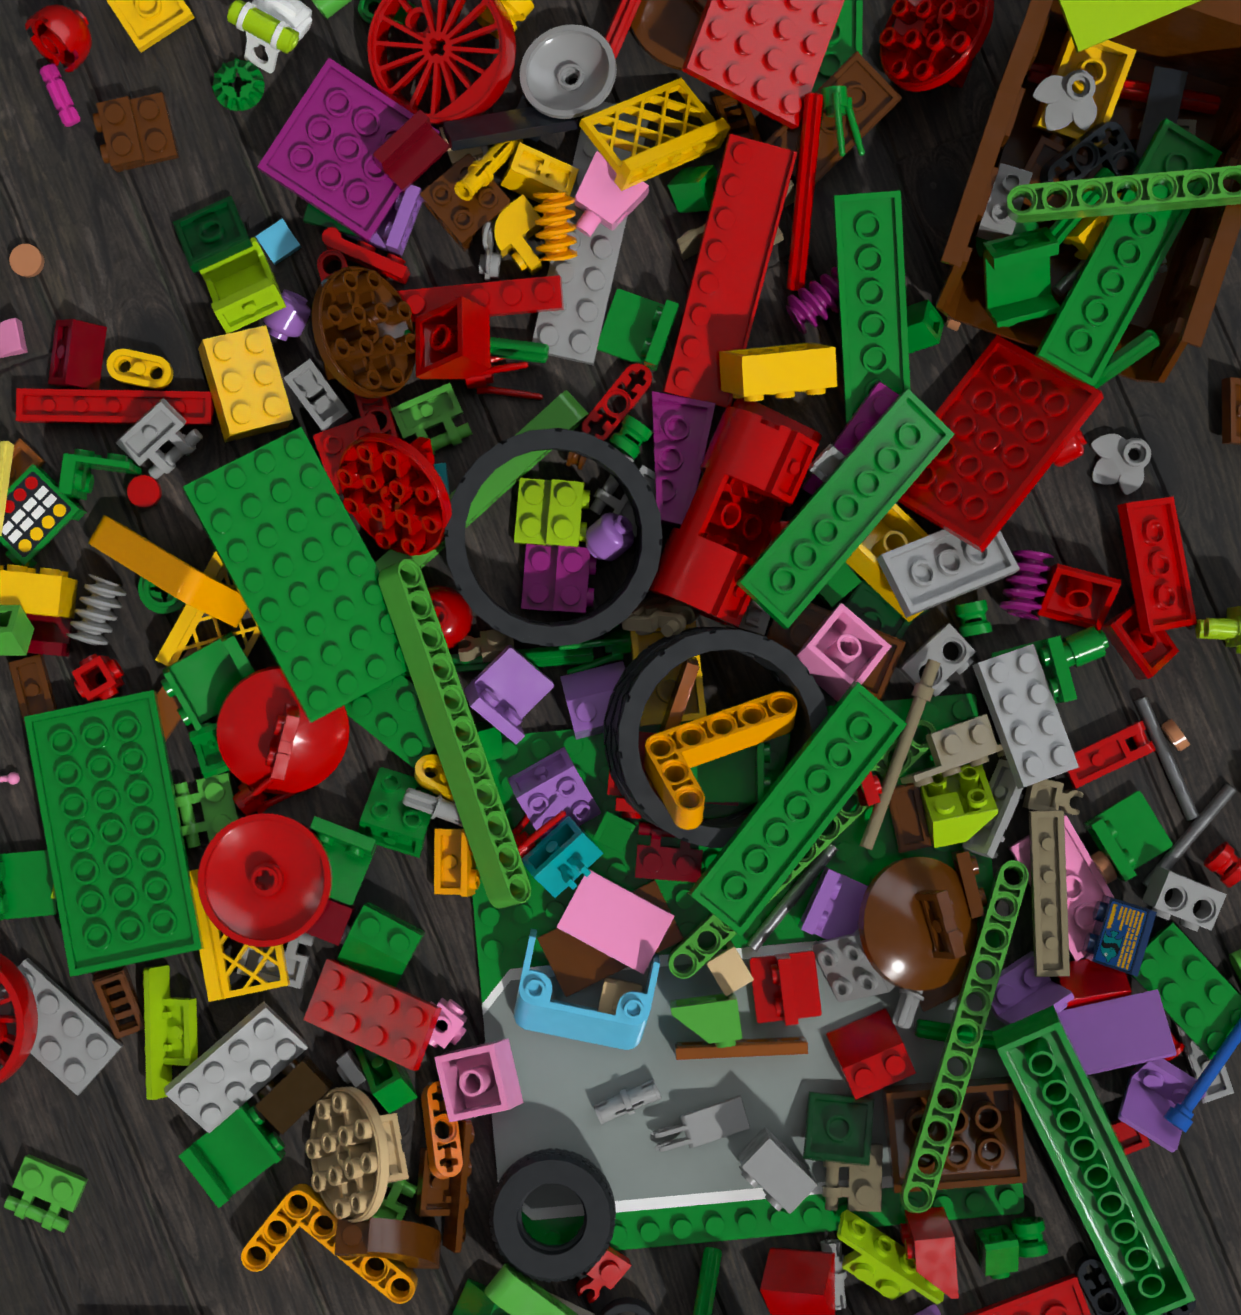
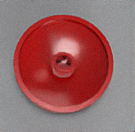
M269 813L253 814L231 822L221 829L210 841L199 865L198 892L207 916L223 934L249 946H277L302 936L320 919L331 895L332 868L323 844L308 827L297 820L283 815Z

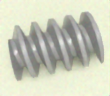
M88 574L96 583L84 585V588L91 593V596H81L79 598L87 607L86 609H75L74 612L82 620L71 621L70 625L77 630V633H66V636L94 646L107 645L109 641L101 633H112L113 628L106 621H115L118 618L110 609L121 608L122 604L115 599V596H126L127 592L119 584Z

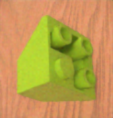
M970 764L960 766L961 772L947 777H943L942 773L932 776L934 782L919 787L927 826L934 848L967 842L998 814V808L982 764L970 767Z

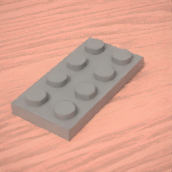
M941 530L883 553L877 558L906 618L1012 575L1020 569L1001 531L998 532L983 553L946 530Z
M1034 644L972 665L1018 789L1079 767Z
M27 958L18 966V969L28 981L37 1005L38 1028L31 1054L78 1096L119 1052L124 1044L115 1039L111 1032L35 963ZM3 985L0 986V1000L9 997ZM12 1001L0 1006V1015H15ZM5 1023L8 1033L16 1036V1023Z
M263 1001L164 1087L165 1095L204 1130L210 1133L279 1074L290 1062L301 1055L308 1048V1045L295 1030Z

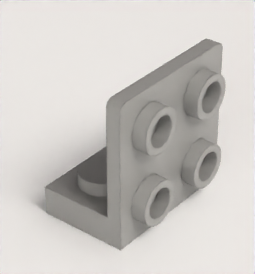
M859 929L852 934L815 942L811 946L838 1002L887 993L895 987V985L882 978L868 961L861 944Z

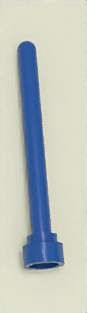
M1241 1017L1182 1103H1177L1174 1108L1170 1106L1163 1118L1185 1133L1188 1131L1193 1123L1191 1120L1194 1116L1192 1111L1241 1042Z

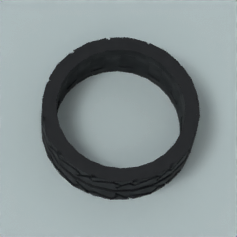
M552 428L530 430L505 439L475 461L461 478L450 501L452 515L445 527L444 535L447 563L455 585L475 614L495 630L520 642L542 646L574 645L605 634L630 616L646 596L658 571L662 549V528L660 512L651 487L631 460L613 445L588 433ZM554 449L574 452L593 460L607 470L619 483L633 509L637 526L636 551L631 569L624 582L606 603L589 614L569 621L542 622L528 620L507 611L493 601L478 584L469 566L465 549V525L471 503L478 490L497 468L512 458L531 451Z
M726 627L689 628L683 630L678 635L665 636L648 646L624 669L613 689L614 692L610 696L604 718V745L609 771L622 796H625L626 802L643 819L682 841L708 848H723L758 803L755 802L743 811L724 818L702 820V823L695 829H682L673 822L665 805L650 787L642 769L638 748L640 721L645 705L656 685L673 668L685 660L708 651L731 649L751 657L769 672L779 685L781 691L791 693L797 700L795 723L790 737V748L781 773L828 715L824 696L812 674L809 676L810 673L807 667L790 650L771 639L769 640L765 636Z

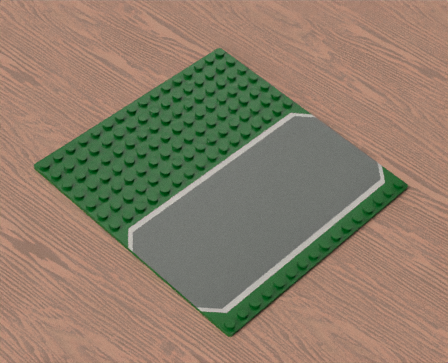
M972 693L934 696L930 702H926L920 720L930 722L938 731L977 717L976 696ZM914 698L881 702L905 722ZM826 706L828 714L834 706ZM691 721L681 722L680 725L685 724V723H688V722H691ZM661 724L639 725V731L659 733ZM917 726L913 737L914 742L917 744H922L926 741L925 735L928 733L925 727ZM573 729L526 733L525 737L517 744L513 743L505 735L501 736L503 757L489 761L488 764L511 830L518 825L525 812L517 801L508 778L565 747L579 775L601 811L598 816L580 825V827L592 839L606 810L622 817V811H615L616 796L607 795L609 767L605 755L604 733L577 740ZM791 732L764 742L770 743V763H764V776H770V787L777 780L785 765L790 748ZM895 748L892 749L888 755L889 763L891 761ZM930 748L898 778L896 786L903 785L900 780L901 777L935 765ZM872 771V775H877L881 782L880 775L876 771ZM852 794L842 807L845 812H851L856 808L857 799L855 795ZM738 802V806L704 803L703 820L727 817L743 811L755 802ZM870 805L831 842L838 851L825 866L869 886L872 879L884 867L892 862L908 857L933 858L955 870L951 852L962 850L963 843L934 848L931 840L932 846L899 853L888 806L873 849L870 850L862 847L860 843L874 805ZM642 817L641 819L625 818L635 823L636 827L622 854L599 842H595L604 854L588 869L629 891H633L655 880L671 913L675 915L674 920L683 938H685L711 912L687 894L695 882L635 878L637 844L651 845V836L638 835L639 822L648 821ZM833 820L824 830L823 835L829 834L833 830ZM530 821L521 831L520 835L524 831L529 835L536 831ZM539 837V838H538L536 841H534V842H535L536 845H537V844H538L539 842H541L542 840H541V838ZM661 837V846L680 847V839ZM690 843V848L703 849L702 875L722 848H708ZM969 852L970 856L975 855L979 867V874L975 875L977 886L984 889L986 899L988 900L994 880L992 858ZM524 866L531 886L529 899L525 903L498 909L490 903L480 877L479 888L475 889V894L472 897L485 1043L509 1038L524 1102L512 1109L492 1113L498 1182L513 1163L534 1151L538 1152L539 1150L549 1148L555 1150V1148L583 1155L584 1158L589 1159L590 1162H593L602 1171L612 1189L616 1207V1220L613 1237L609 1246L616 1251L838 1230L841 1213L847 1210V1197L838 1198L837 1211L825 1210V1197L822 1196V1186L826 1185V1167L823 1166V1161L803 1159L809 1091L853 1096L826 1033L883 1008L887 1009L891 1019H893L901 996L898 992L900 987L895 986L890 992L838 1002L815 956L821 1016L798 1019L799 1024L788 1026L785 1025L784 1021L758 1023L756 1020L752 981L734 992L738 1002L743 1039L804 1036L808 1042V1054L676 1060V1042L705 1040L671 1015L669 1000L723 993L706 963L690 978H677L671 973L668 957L670 952L680 943L678 942L656 953L659 955L660 967L653 1001L642 1040L635 1048L623 1050L526 1030L515 1022L514 1007L531 929H536L537 934L530 969L541 971L550 978L552 982L551 999L598 1009L604 979L566 997L537 937L557 928L556 926L577 887L572 890L568 886L554 898L533 878ZM808 866L763 908L742 937L736 934L730 939L749 971V959L751 957L812 950L811 946L815 942L826 940L816 934L807 933L798 927L822 871L757 952L746 943ZM582 873L574 880L577 885L580 884L584 874ZM983 916L977 917V919H978V929H977V933H978V930H979V927H980V923H981V920H982V917H983ZM703 931L698 936L697 942L701 947L709 948L715 943L716 936L711 931ZM987 932L985 935L986 943L990 947L998 948L1000 946L999 935L995 932ZM726 944L714 956L728 949ZM680 954L676 956L673 964L678 970H687L692 965V959L687 954ZM650 963L644 974L627 967L609 977L641 984L642 992H644ZM978 963L976 965V971L980 978L987 980L991 977L992 971L987 964ZM975 994L967 996L966 1003L969 1009L980 1011L982 1008L980 997ZM959 995L925 1012L918 1005L914 1020L909 1029L895 1025L916 1074L888 1086L931 1083L934 1081L945 1042L917 1037L915 1035V1024L918 1019L951 1024ZM990 1008L984 1029L995 1031L1007 1026L996 1019ZM979 1047L970 1079L1010 1076L997 1050ZM950 1058L947 1062L948 1071L954 1076H960L963 1072V1063L957 1058ZM652 1079L655 1080L662 1099L636 1109V1113L632 1115L626 1113L601 1125L596 1115L594 1104L620 1094L619 1091L622 1089L630 1090ZM879 1089L863 1097L875 1099L871 1143L883 1145L881 1212L851 1211L873 1227L905 1223L904 1210H906L901 1205L900 1193H894L884 1122L882 1089ZM741 1095L750 1129L694 1148L684 1145L663 1152L656 1151L655 1146L660 1143L686 1137L685 1131L661 1138L652 1137L651 1132L660 1128L682 1124L680 1118L682 1114L700 1110ZM764 1127L812 1171L818 1184L791 1214L784 1208L780 1211L776 1210L765 1198L766 1194L763 1192V1188L759 1184L754 1188L741 1175L742 1171L739 1168L741 1164L738 1154ZM839 1167V1185L848 1186V1167ZM549 1183L537 1187L527 1196L522 1206V1221L528 1234L535 1240L548 1245H560L569 1242L578 1234L584 1221V1209L581 1200L573 1190L561 1184ZM1023 1184L937 1190L930 1208L944 1207L948 1220L1020 1214L1025 1209ZM909 1192L908 1200L910 1204L914 1207L923 1205L925 1201L924 1192Z

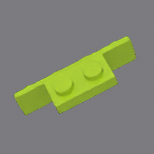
M169 965L147 967L143 971L144 1051L146 1055L145 1085L147 1100L168 1097L165 1095L164 1087L172 1081V1065L189 1066L198 1059L196 998L170 997Z
M845 1210L841 1213L837 1238L854 1249V1251L844 1256L843 1269L892 1301L914 1289L935 1304L943 1302L944 1293L916 1272L913 1259H907L903 1246L851 1211Z

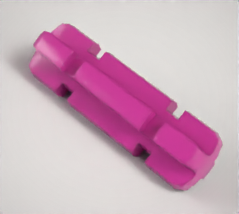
M51 63L40 68V74L43 81L47 84L46 88L55 108L59 112L62 123L66 127L79 123L80 116L75 107H73L74 103L64 81L61 79L62 76L58 67Z

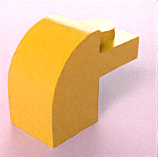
M523 194L499 214L495 223L494 234L497 248L502 258L513 250L515 253L511 257L521 271L527 268L533 276L542 269V263L526 240L541 230L543 226L534 223V220L541 217L534 211L533 206Z

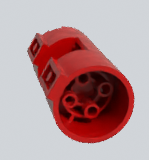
M726 407L699 467L704 475L680 529L673 528L660 556L658 571L649 591L656 595H665L701 610L699 613L701 616L726 626L737 628L742 621L751 597L736 582L768 547L772 538L770 525L778 523L784 509L790 508L793 505L819 443L799 431L762 419L763 416L736 407Z

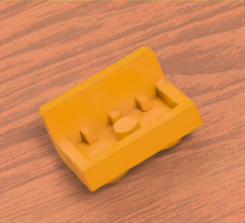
M436 828L434 838V894L461 895V897L474 895L475 889H478L480 885V874L478 869H476V862L464 829Z

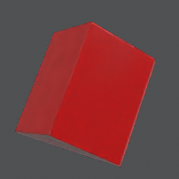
M1058 563L1049 566L1051 570L1047 571L1045 578L1048 580V583L1044 584L1042 590L1045 596L1040 598L1039 604L1042 605V608L1037 610V615L1085 628L1094 626L1097 631L1100 630L1121 586V580Z
M1135 603L1101 627L1137 680L1153 677L1179 652L1165 630L1141 634Z
M1086 958L1078 961H1069L1070 976H1056V983L1072 991L1075 997L1067 1003L1068 1005L1064 1010L1130 996L1132 991L1125 972L1092 962Z
M770 1248L760 1287L770 1315H835V1253Z

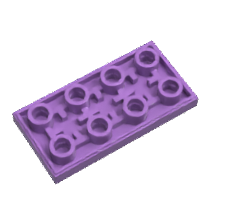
M1158 989L1067 1009L1058 1013L1087 1075L1172 1057L1177 1054Z

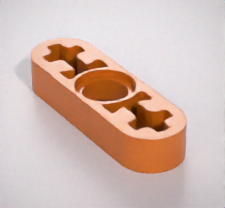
M436 1081L427 1085L421 1094L430 1171L435 1177L448 1179L456 1176L462 1169L461 1142L458 1121L449 1122L447 1111L446 1114L434 1117V1112L446 1110L444 1100L438 1102V1100H433L432 1094L435 1092L443 1094L440 1081ZM438 1121L445 1122L449 1127V1135L446 1139L439 1138L435 1133V1124ZM450 1143V1148L438 1150L437 1146ZM444 1158L451 1160L452 1166L448 1168L441 1166L440 1160Z

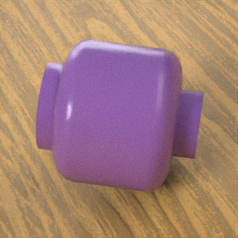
M283 290V293H281L286 307L263 317V322L270 328L268 333L283 341H286L288 336L299 337L311 314L310 308L306 305L308 300L289 290Z
M615 513L603 514L586 531V547L590 554L598 560L614 561L634 543L631 522L625 516H619Z

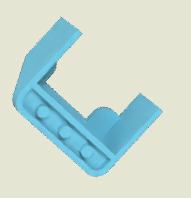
M531 929L514 1007L515 1022L521 1028L623 1050L635 1048L642 1040L650 1014L660 967L659 955L654 954L650 962L644 992L629 991L623 994L618 1001L615 1015L598 1012L597 1008L551 999L552 982L550 978L541 971L530 969L537 934L536 929Z

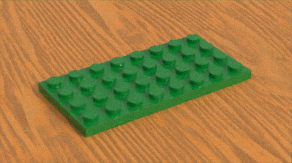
M302 427L182 487L309 723L318 720L409 670L379 586L378 577L380 572Z
M151 690L25 716V727L70 977L204 949L156 691Z

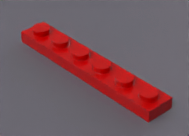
M560 275L397 291L402 300L408 303L411 308L413 324H415V318L461 296L489 309L490 317L564 310L562 277Z
M16 388V421L23 423L135 424L155 404L164 398L187 421L185 425L213 426L214 402L211 392Z

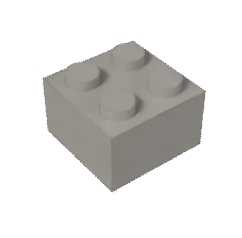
M766 1127L738 1154L741 1164L739 1167L742 1171L741 1175L754 1188L759 1184L766 1194L765 1198L778 1211L784 1208L791 1214L818 1186L812 1171Z

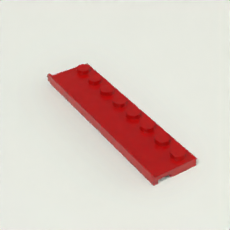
M734 134L728 135L663 388L664 392L716 403L715 405L722 407H731L733 394L721 391L719 351L747 348L797 151Z

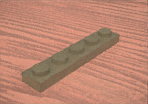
M1029 811L1034 975L1036 977L1070 976L1064 811Z

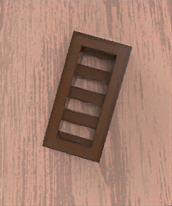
M727 94L713 97L718 119L724 118L728 123L729 120L743 116L745 118L728 123L730 129L724 139L725 144L729 134L748 129V132L737 136L762 142L749 106ZM741 104V108L727 112L724 111V108Z
M121 966L95 973L92 983L115 1039L144 1030V1015L127 967ZM120 980V982L106 987V983ZM124 990L125 995L110 999L109 995ZM127 1003L130 1004L129 1008L117 1012L114 1011L115 1007ZM131 1015L135 1016V1020L119 1025L118 1020Z

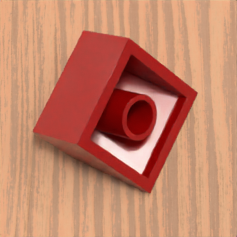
M461 296L415 318L416 377L419 379H468L491 369L489 309Z
M886 1008L826 1033L855 1100L916 1074L895 1025L892 1023Z
M944 1207L929 1208L921 1213H912L904 1210L905 1223H900L902 1244H905L907 1259H913L916 1272L951 1299H959L955 1237Z

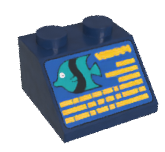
M1103 895L1102 901H1097L1093 911V920H1096L1093 932H1089L1084 941L1083 951L1087 952L1085 958L1138 977L1157 912Z

